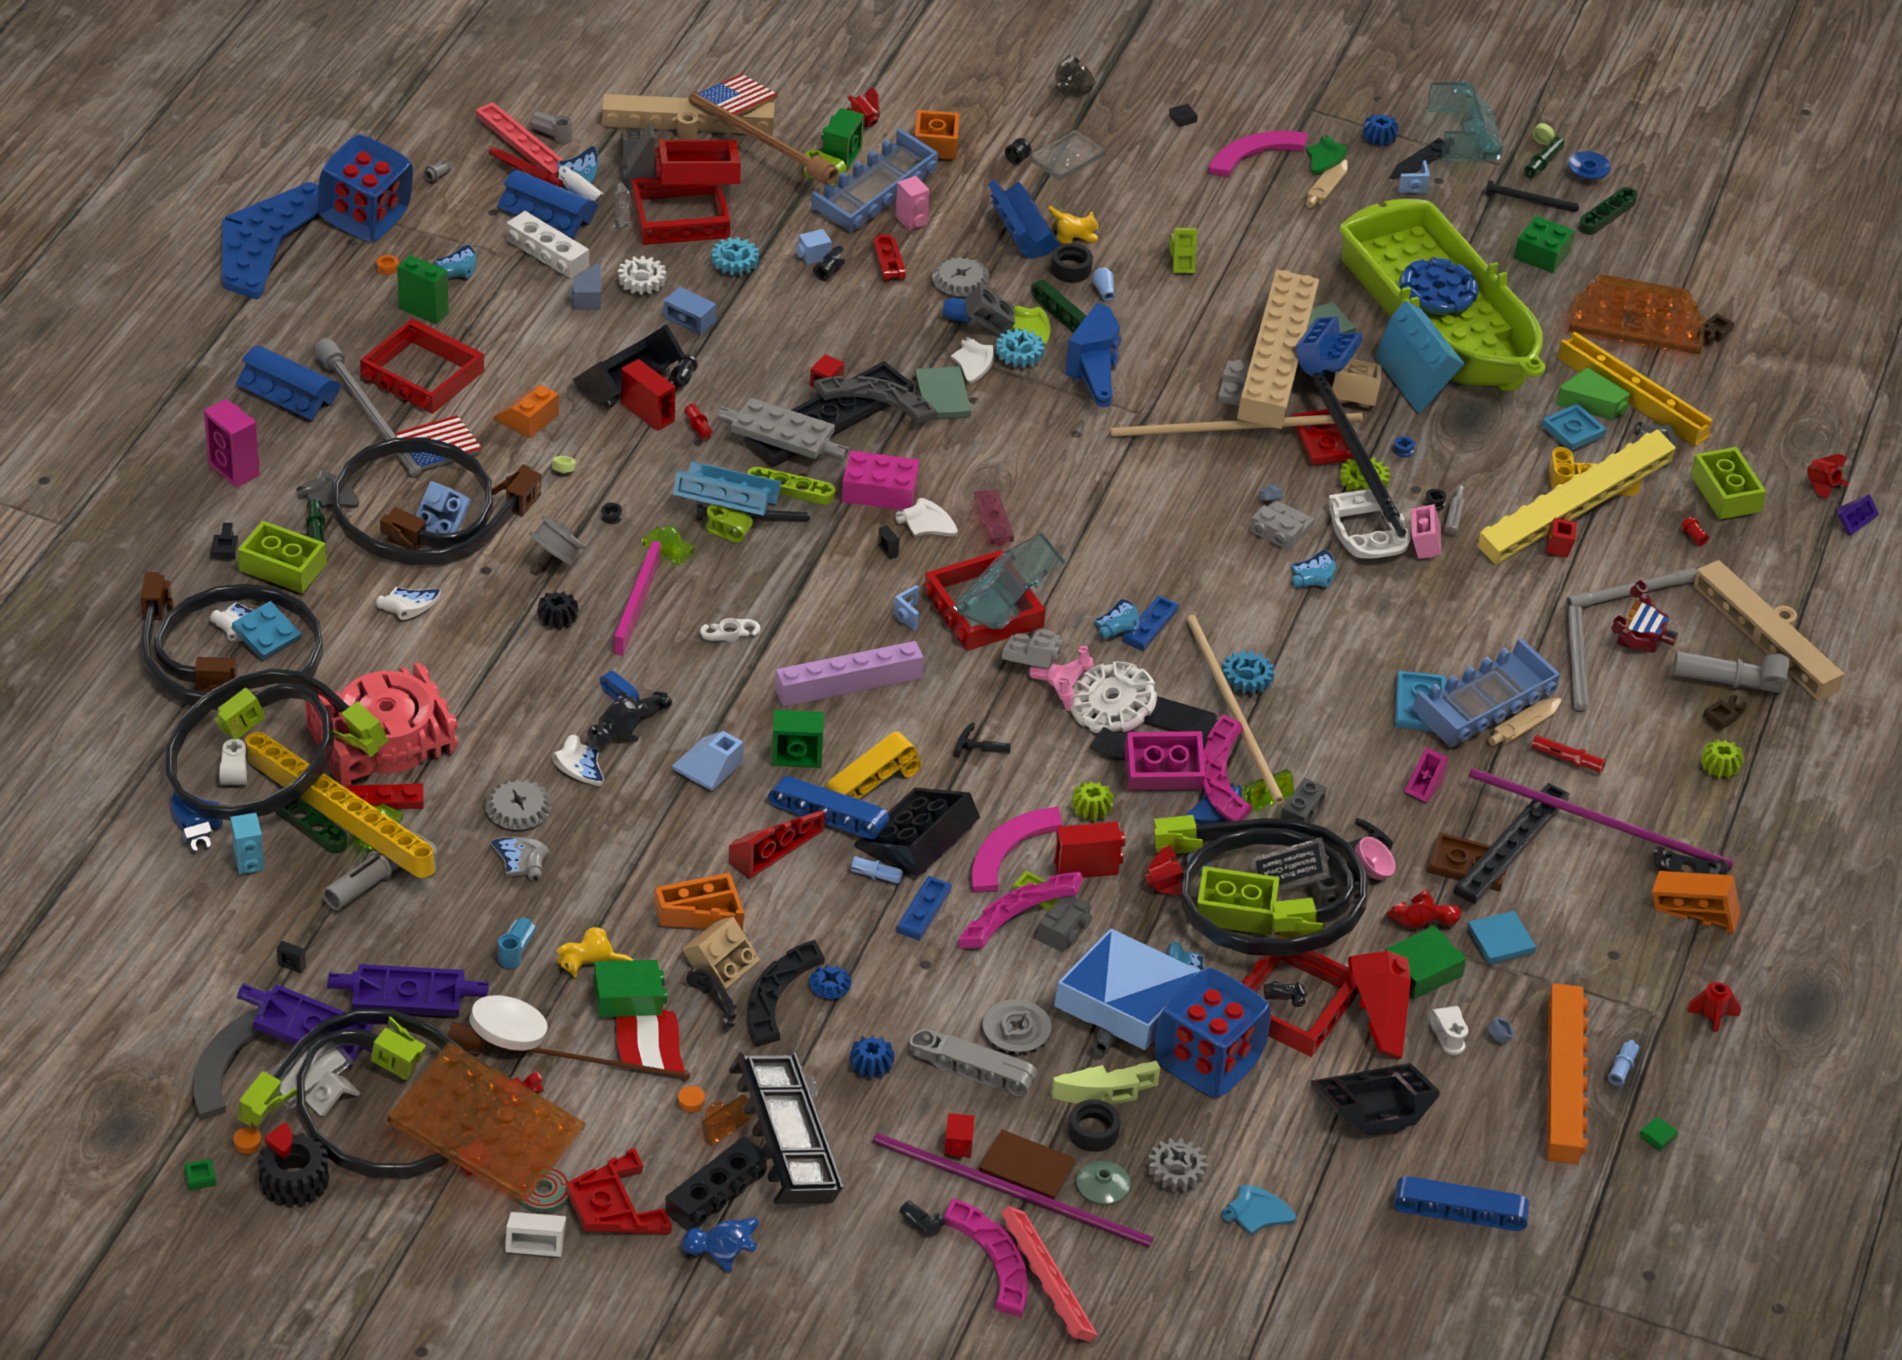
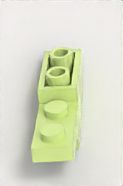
M1157 1061L1125 1069H1116L1109 1073L1101 1065L1069 1074H1062L1053 1077L1051 1096L1056 1100L1077 1104L1089 1099L1102 1100L1109 1104L1134 1101L1138 1099L1139 1090L1158 1086L1160 1067Z

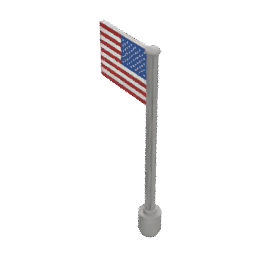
M328 338L321 339L316 343L315 355L326 370L336 371L386 440L392 438L427 437L454 444L471 456L482 453V447L457 415L393 433L343 365L345 356L336 343ZM425 452L396 453L412 477L420 475L422 470L453 461L452 459Z

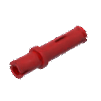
M1538 734L1535 735L1531 745L1533 750L1535 749L1571 762L1577 768L1582 766L1599 774L1602 773L1606 764V759L1588 754L1585 749L1580 748L1577 750Z

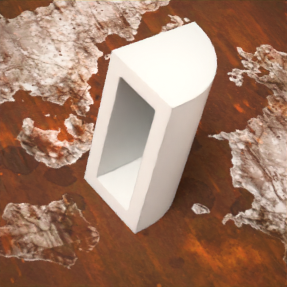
M511 1212L506 1227L505 1252L561 1257L565 1238L566 1216Z

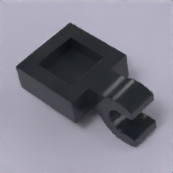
M223 522L221 535L214 534L211 558L236 559L239 542L238 536H235L234 532H232L233 523Z

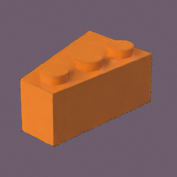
M1658 872L1652 890L1655 910L1686 920L1688 916L1703 920V925L1711 926V923L1726 927V932L1734 934L1741 914L1734 875Z
M730 872L655 887L654 908L660 926L707 929L716 920L734 917L743 931L744 911Z

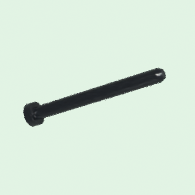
M1488 180L1486 195H1491L1492 192L1574 212L1579 211L1580 205L1578 203L1493 184V180Z

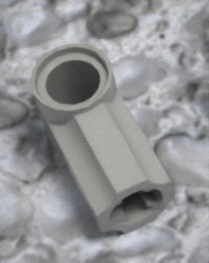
M539 111L533 114L530 122L532 129L553 136L554 141L559 144H567L572 141V121L570 117L565 115L553 117Z

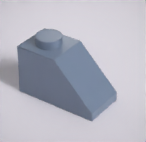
M595 264L574 278V287H569V301H574V310H601V264Z

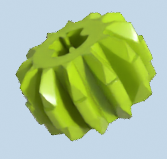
M1715 739L1713 743L1708 742L1701 754L1703 770L1709 771V776L1717 775L1718 779L1721 776L1727 779L1731 776H1737L1744 762L1742 748L1736 747L1735 742L1728 743L1726 739L1723 742Z
M1090 780L1088 784L1081 782L1078 787L1074 788L1071 806L1075 810L1076 816H1083L1084 821L1089 818L1095 822L1097 818L1104 820L1107 815L1111 814L1114 796L1110 792L1109 786H1102L1101 781L1095 784Z

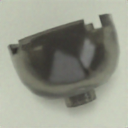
M1068 55L1057 66L1055 80L1057 83L1056 88L1061 94L1078 98L1083 97L1095 88V80L1086 66L1082 68L1078 64L1080 60L1073 55Z

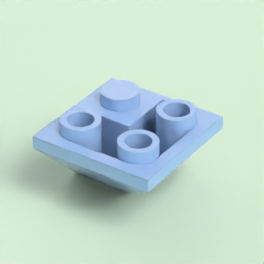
M430 481L416 516L426 520V531L437 534L454 533L459 530L472 499L445 485Z
M724 731L703 737L672 765V769L713 791L743 763V741Z

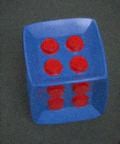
M356 135L350 138L329 158L321 171L318 184L319 214L332 225L357 238L369 242L378 240L402 217L409 205L413 183L411 161L398 151L370 137Z
M1209 967L1204 968L1190 978L1170 998L1161 1012L1155 1037V1058L1164 1069L1206 1095L1219 1098L1229 1092L1254 1067L1263 1053L1270 1027V1006L1258 993L1219 970Z

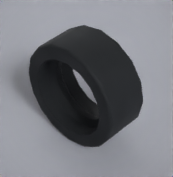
M1061 244L1052 252L1051 271L1058 279L1066 282L1083 281L1092 273L1093 255L1088 248L1080 244ZM1075 260L1081 262L1082 264L1067 265L1062 261Z
M1094 1099L1082 1101L1073 1107L1069 1116L1068 1132L1074 1144L1088 1151H1102L1116 1143L1120 1130V1115L1115 1107L1108 1102ZM1087 1118H1098L1109 1124L1110 1128L1101 1133H1092L1084 1130L1078 1123Z

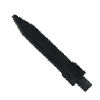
M1448 136L1444 140L1437 138L1429 145L1397 164L1391 174V179L1400 178L1401 174H1413L1421 169L1422 161H1426L1429 164L1449 152L1450 145L1454 143V138Z

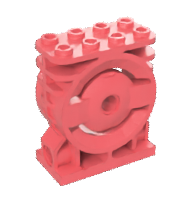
M419 662L413 664V675H410L406 667L399 668V672H373L353 680L344 688L342 693L335 692L349 706L358 701L380 721L388 738V742L380 747L376 754L370 757L360 748L352 747L351 744L334 736V749L327 765L336 782L346 789L347 785H351V780L370 775L371 772L392 774L407 771L427 760L430 754L434 758L440 757L441 746H444L448 754L454 753L455 747L458 746L455 729H457L456 718L453 714H449L447 703L444 698H440L436 683H431L426 666H422ZM318 695L330 713L334 730L342 734H349V728L342 714L325 698ZM305 701L306 726L319 748L323 739L322 717L313 704Z

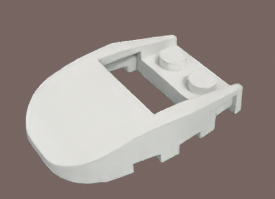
M1371 489L1329 495V510L1335 534L1351 555L1358 558H1380L1401 554L1407 550L1410 542L1408 529L1405 528L1406 534L1399 537L1384 514L1383 517L1390 530L1348 537L1343 524L1340 522V517L1381 510ZM1401 513L1399 519L1404 526L1405 519Z

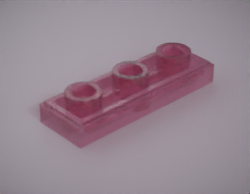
M998 490L974 492V499L990 544L1014 542V534Z

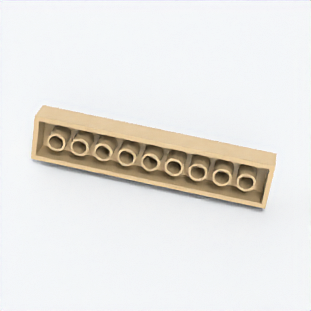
M1276 269L1241 396L1237 419L1282 429L1299 364L1296 344L1308 329L1319 279L1309 275H1299L1290 271Z

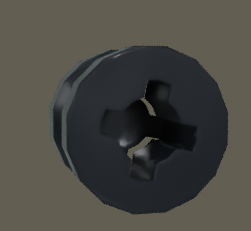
M1017 138L1013 144L1005 148L1006 158L1015 165L1020 164L1032 153L1030 144L1023 138Z

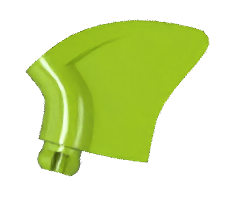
M1013 305L1015 324L1009 330L1015 331V328H1018L1019 331L1027 329L1028 333L1034 331L1035 337L1041 336V341L1045 342L1044 347H1046L1050 336V323L1044 310L1041 307L1025 308Z

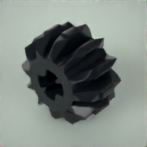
M554 590L553 594L545 593V596L539 599L537 615L542 621L543 626L549 625L550 629L559 627L561 630L563 626L570 627L571 623L576 622L578 604L573 594L567 595L565 591L557 593Z

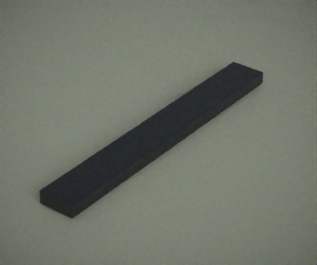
M1547 783L1540 791L1568 801L1570 796L1569 792L1550 783ZM1532 800L1454 887L1453 894L1476 905L1560 809Z

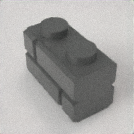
M1074 895L1060 897L1038 924V941L1048 946L1051 945L1052 948L1061 952L1069 944L1074 945L1079 937L1080 930L1082 928L1087 929L1091 923L1090 903L1081 898L1077 899Z

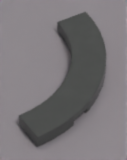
M843 376L815 380L814 387L824 400L840 397H863L879 400L902 410L916 424L937 418L938 412L927 400L920 395L917 397L910 393L908 388L887 380L858 376V379H843Z
M258 1008L229 1023L210 1041L203 1051L195 1070L193 1082L194 1100L200 1120L226 1112V1105L222 1097V1077L241 1046H246L256 1038L266 1034L252 1028L253 1021L259 1012Z

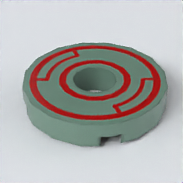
M542 1165L528 1169L519 1177L516 1185L518 1201L523 1208L532 1213H555L563 1209L570 1200L566 1192V1184L570 1181V1178L564 1171L554 1166ZM540 1187H548L551 1189V1191L548 1193H540L537 1191V1189Z

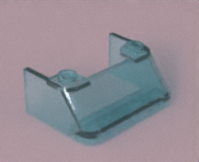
M1466 81L1431 82L1427 112L1468 111L1471 121L1465 123L1464 131H1445L1441 161L1499 159L1502 156L1503 146L1491 107L1476 89Z
M1041 532L998 556L957 600L953 607L964 617L988 628L994 629L997 627L1000 630L1010 620L1019 615L1013 605L1023 593L1032 586L1034 588L1041 586L1046 581L1045 576L1048 572L1062 566L1065 560Z

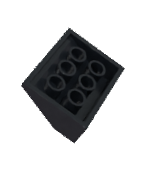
M914 787L888 812L889 822L875 838L861 837L854 844L857 849L888 866L901 869L903 873L921 875L927 871V868L935 860L941 858L943 853L950 846L954 845L966 831L970 830L972 825L980 819L970 792Z

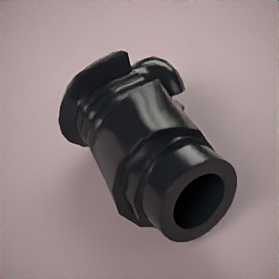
M656 691L651 697L638 700L639 703L646 704L650 708V711L642 715L640 720L657 713L661 708L668 710L672 706V699L668 697L667 693Z
M1273 981V983L1264 984L1263 986L1265 1000H1292V1006L1302 1007L1306 1003V990L1298 981L1296 984Z
M910 1200L905 1202L899 1210L904 1221L923 1231V1236L937 1235L941 1232L940 1227L945 1224L941 1214L934 1213L930 1217L927 1212Z

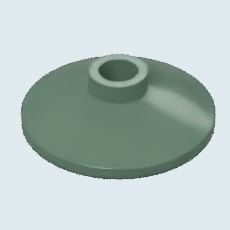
M1109 1161L1088 1163L1079 1170L1076 1177V1187L1080 1195L1087 1201L1097 1205L1116 1204L1122 1201L1130 1190L1131 1183L1127 1172L1121 1166Z

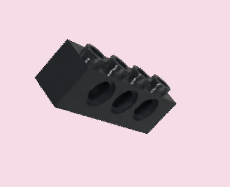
M745 1136L740 1138L666 1195L665 1211L667 1215L687 1231L702 1225L711 1214L723 1209L729 1200L736 1195L742 1194L747 1186L765 1175L767 1159L762 1160L760 1158L761 1149Z

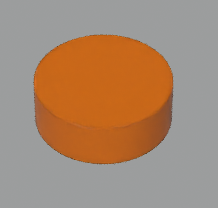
M383 255L377 259L376 267L380 274L393 275L397 273L399 261L396 257Z
M686 1086L679 1091L678 1105L686 1112H697L705 1105V1093L697 1086Z
M253 1127L241 1128L234 1134V1147L239 1153H255L262 1145L261 1134Z

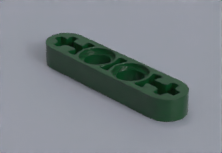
M1629 187L1619 189L1580 218L1579 231L1586 235H1593L1636 204L1637 191Z
M1039 280L1031 285V293L1034 299L1074 333L1087 315L1047 281Z
M300 798L275 811L277 815L326 851L337 854L347 849L346 832ZM299 812L307 814L303 818H297L294 816L296 813ZM316 825H321L325 827L323 830L315 831L311 829Z

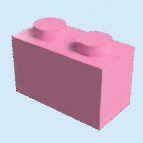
M917 176L897 182L895 217L909 231L928 225L930 190Z
M1435 504L1412 509V539L1418 559L1441 555V526Z

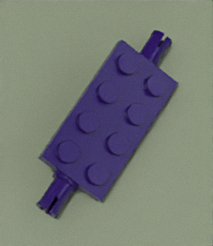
M358 964L357 972L353 971V974L329 972L327 988L351 990L353 993L352 1010L393 1009L404 1014L459 1017L461 999H464V996H488L489 981L465 980L464 970Z
M243 983L237 993V999L258 1006L259 1012L253 1021L252 1028L293 1045H296L300 1039L323 1020L346 1013L278 984H275L272 991L266 990L264 992ZM356 1024L341 1030H365L371 1033L374 1024ZM341 1045L335 1047L346 1060L342 1065L352 1068L360 1052L366 1050L372 1053L373 1051L361 1045Z

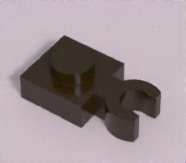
M1716 313L1704 322L1703 328H1700L1698 331L1697 339L1707 337L1706 344L1710 345L1713 343L1714 337L1721 340L1733 330L1735 323Z
M1732 695L1727 703L1719 700L1706 708L1703 717L1719 730H1722L1735 722L1739 714L1745 712L1747 703L1736 704L1738 696Z

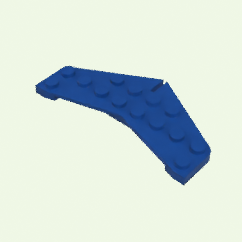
M306 182L227 215L225 220L222 219V283L226 290L259 300L264 294L266 280L280 244L292 231L319 214L317 184Z

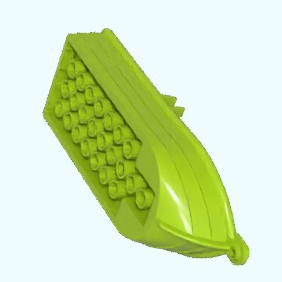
M1418 199L1383 201V207L1379 206L1378 203L1368 206L1350 216L1340 225L1339 231L1343 236L1342 261L1390 317L1405 301L1420 308L1419 297L1409 300L1410 287L1401 290L1399 288L1401 273L1414 261L1420 259L1429 261L1430 258L1448 259L1452 261V264H1461L1474 275V280L1478 283L1479 292L1476 301L1468 309L1457 314L1451 312L1447 315L1430 314L1425 312V309H1422L1464 362L1462 368L1451 379L1452 381L1471 386H1499L1502 391L1509 392L1521 387L1528 376L1538 377L1544 374L1545 364L1538 357L1543 347V333L1538 320L1530 309L1507 287V273H1499L1497 276L1498 263H1491L1488 266L1433 203Z

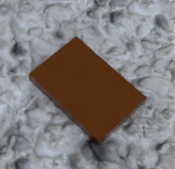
M1439 832L1427 867V873L1460 881L1491 845ZM1507 870L1491 886V890L1501 892Z
M1002 1129L979 1166V1171L1055 1200L1075 1166L1076 1158Z

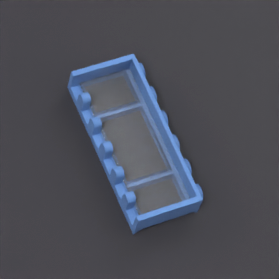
M899 128L896 132V143L894 145L892 142L885 140L882 143V154L879 156L871 150L867 156L866 166L856 161L853 165V175L849 177L844 172L840 173L838 186L835 189L831 184H826L823 196L816 191L812 192V211L818 210L847 229L849 234H851L896 200L897 182L917 176L922 181L926 176L934 173L938 167V152Z

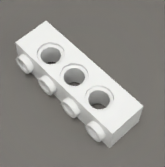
M524 211L506 223L507 240L570 279L589 267L588 248L530 213Z

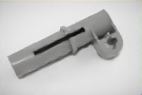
M1677 651L1673 664V675L1729 684L1735 689L1741 686L1782 693L1787 683L1789 658L1781 654H1769L1765 656L1761 665L1744 663L1738 658L1737 661Z
M410 829V830H409L410 832H412L413 834H415L416 836H418L419 838H421L422 840H424L425 842H427L428 844H430V845L433 847L434 863H435V872H436V870H437V848H436V846H435L432 842H430L429 840H427L426 838H424L423 836H421L420 834H418V833H416L415 831H413V830ZM371 851L363 862L323 890V898L332 909L340 910L380 880L389 879L392 872L400 866L379 851Z

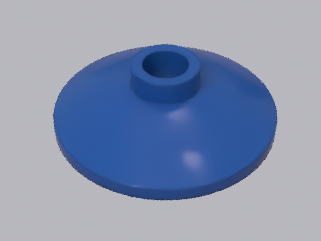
M1590 151L1577 152L1569 158L1568 162L1569 169L1575 175L1585 179L1603 178L1609 174L1611 164L1606 157Z

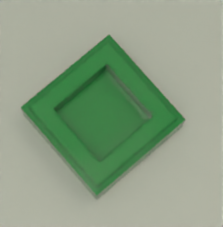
M1658 1116L1640 1132V1137L1659 1151L1663 1150L1678 1135V1130Z
M212 1159L184 1164L189 1191L217 1186Z

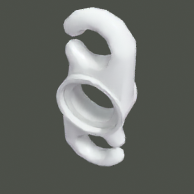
M727 618L722 620L720 624H712L710 626L711 629L715 630L713 633L706 632L709 628L707 624H704L700 629V635L708 641L734 642L740 636H749V631L745 630L747 627H753L754 630L751 634L756 636L760 632V625L752 619ZM726 628H734V629H736V631H735V632H726V631H724V629H726Z

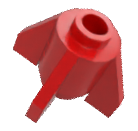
M871 87L864 93L867 97L864 95L857 96L856 98L851 95L847 97L852 107H848L847 110L864 114L863 127L876 125L880 117L879 94L874 87Z
M1834 454L1815 459L1809 464L1807 468L1808 478L1819 496L1828 499L1832 490L1831 487L1838 484L1848 487L1849 483L1842 479V470L1839 469V467L1843 468L1847 460L1846 456Z
M1172 845L1161 848L1147 867L1149 873L1145 874L1150 889L1155 887L1157 892L1181 896L1182 881L1179 882V880L1182 879L1183 870L1177 859L1170 860L1176 857Z
M1712 982L1707 985L1704 991L1689 1001L1687 1011L1688 1013H1701V1010H1703L1704 1015L1712 1020L1713 1032H1718L1721 1018L1725 1015L1740 1016L1741 1005L1729 986L1721 982Z

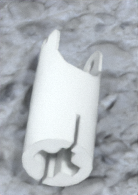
M566 166L559 168L558 179L563 180V184L569 191L593 200L597 204L601 201L604 194L584 177Z

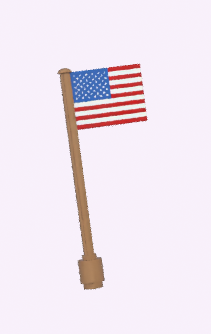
M740 74L700 93L693 91L689 94L688 100L690 103L701 106L806 166L809 176L823 184H833L837 180L839 170L831 162L820 156L809 158L738 117L777 99L778 94Z

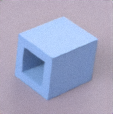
M824 229L800 234L799 244L796 245L797 254L803 258L807 265L821 262L823 257L832 250V241Z

